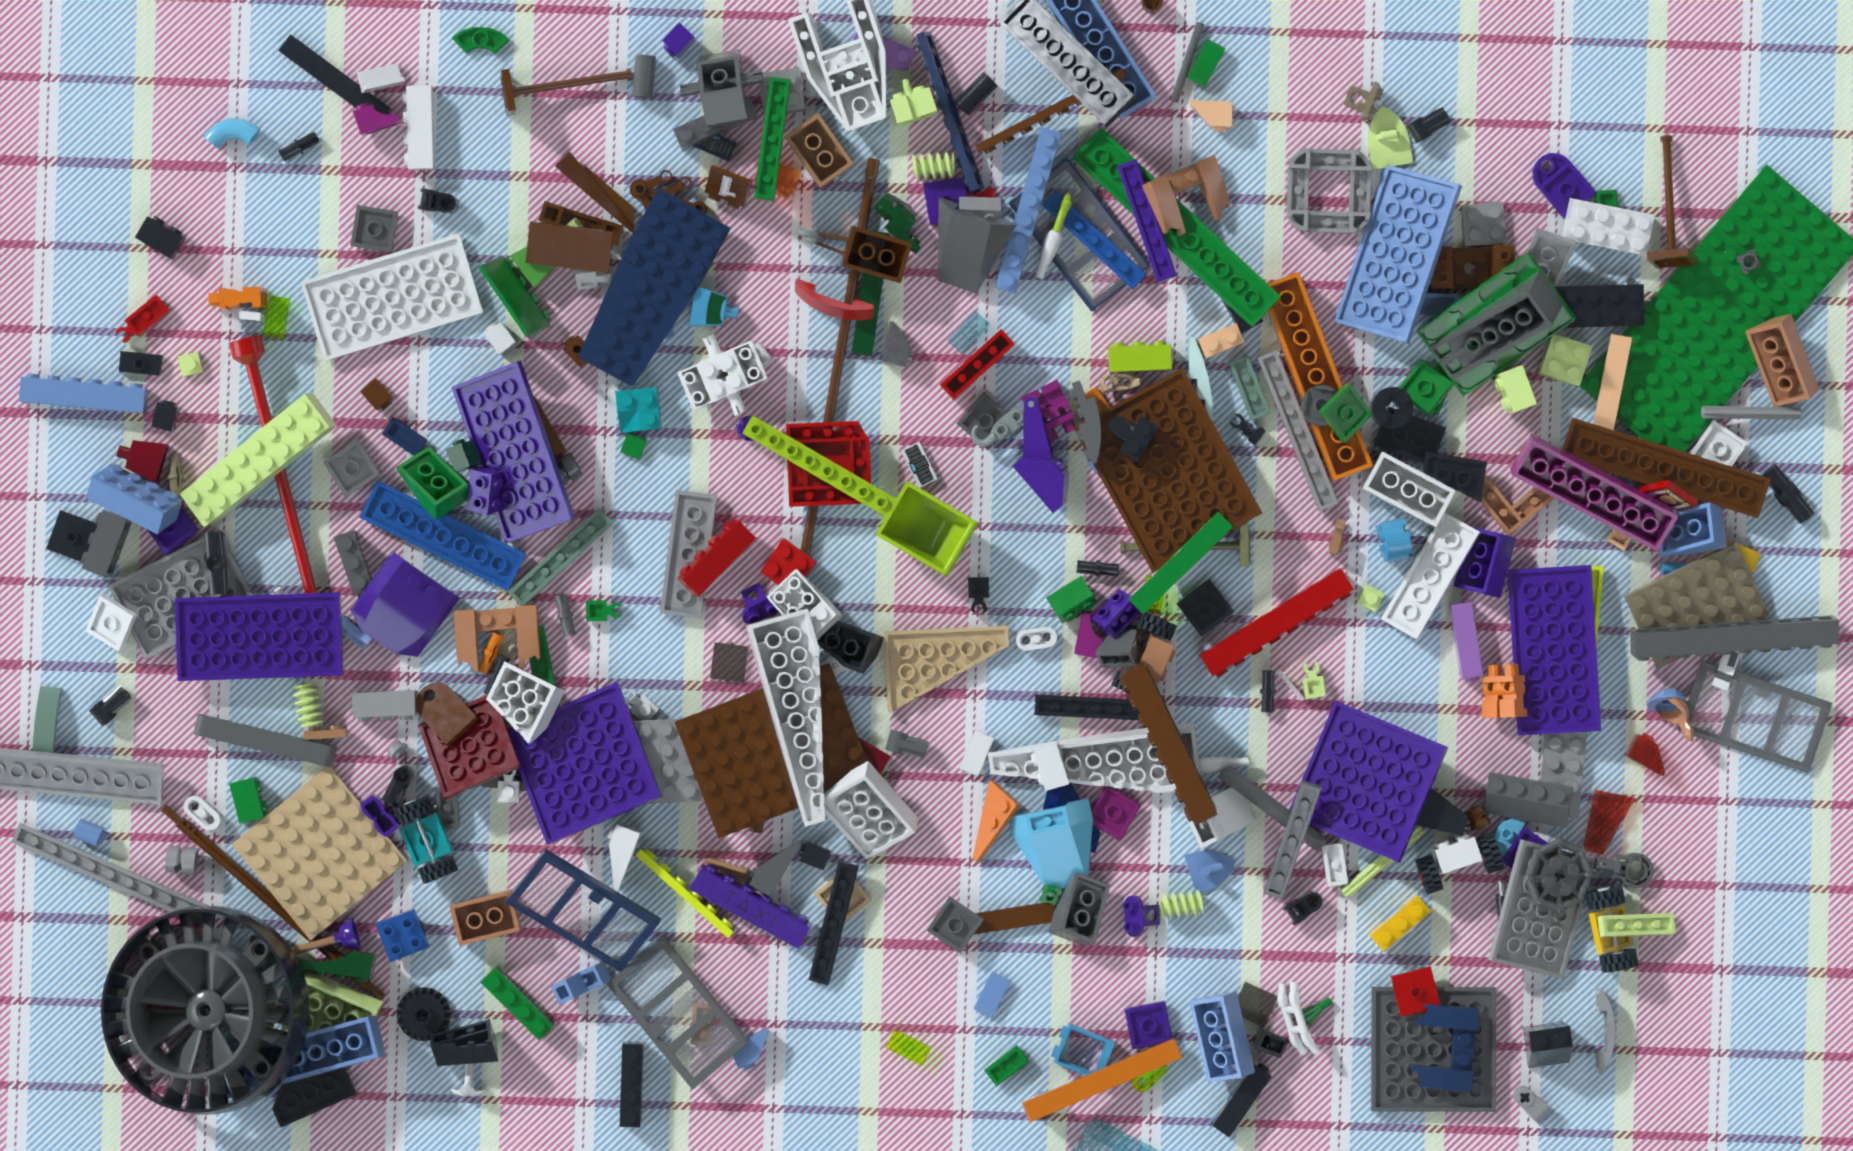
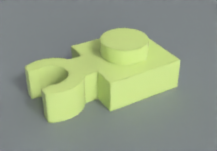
M1314 662L1315 668L1312 671L1308 670L1307 663L1303 664V670L1308 675V678H1302L1305 699L1326 696L1323 676H1317L1319 671L1318 662Z

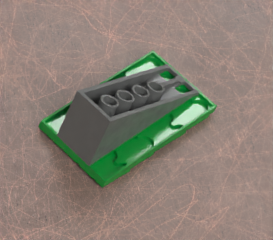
M1528 252L1482 283L1478 288L1447 307L1446 310L1424 323L1416 332L1464 397L1574 322L1576 317L1535 261L1532 254Z

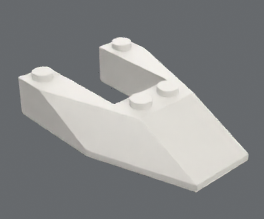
M846 0L859 39L825 51L811 13H804L788 19L808 80L846 131L887 118L886 50L872 0Z

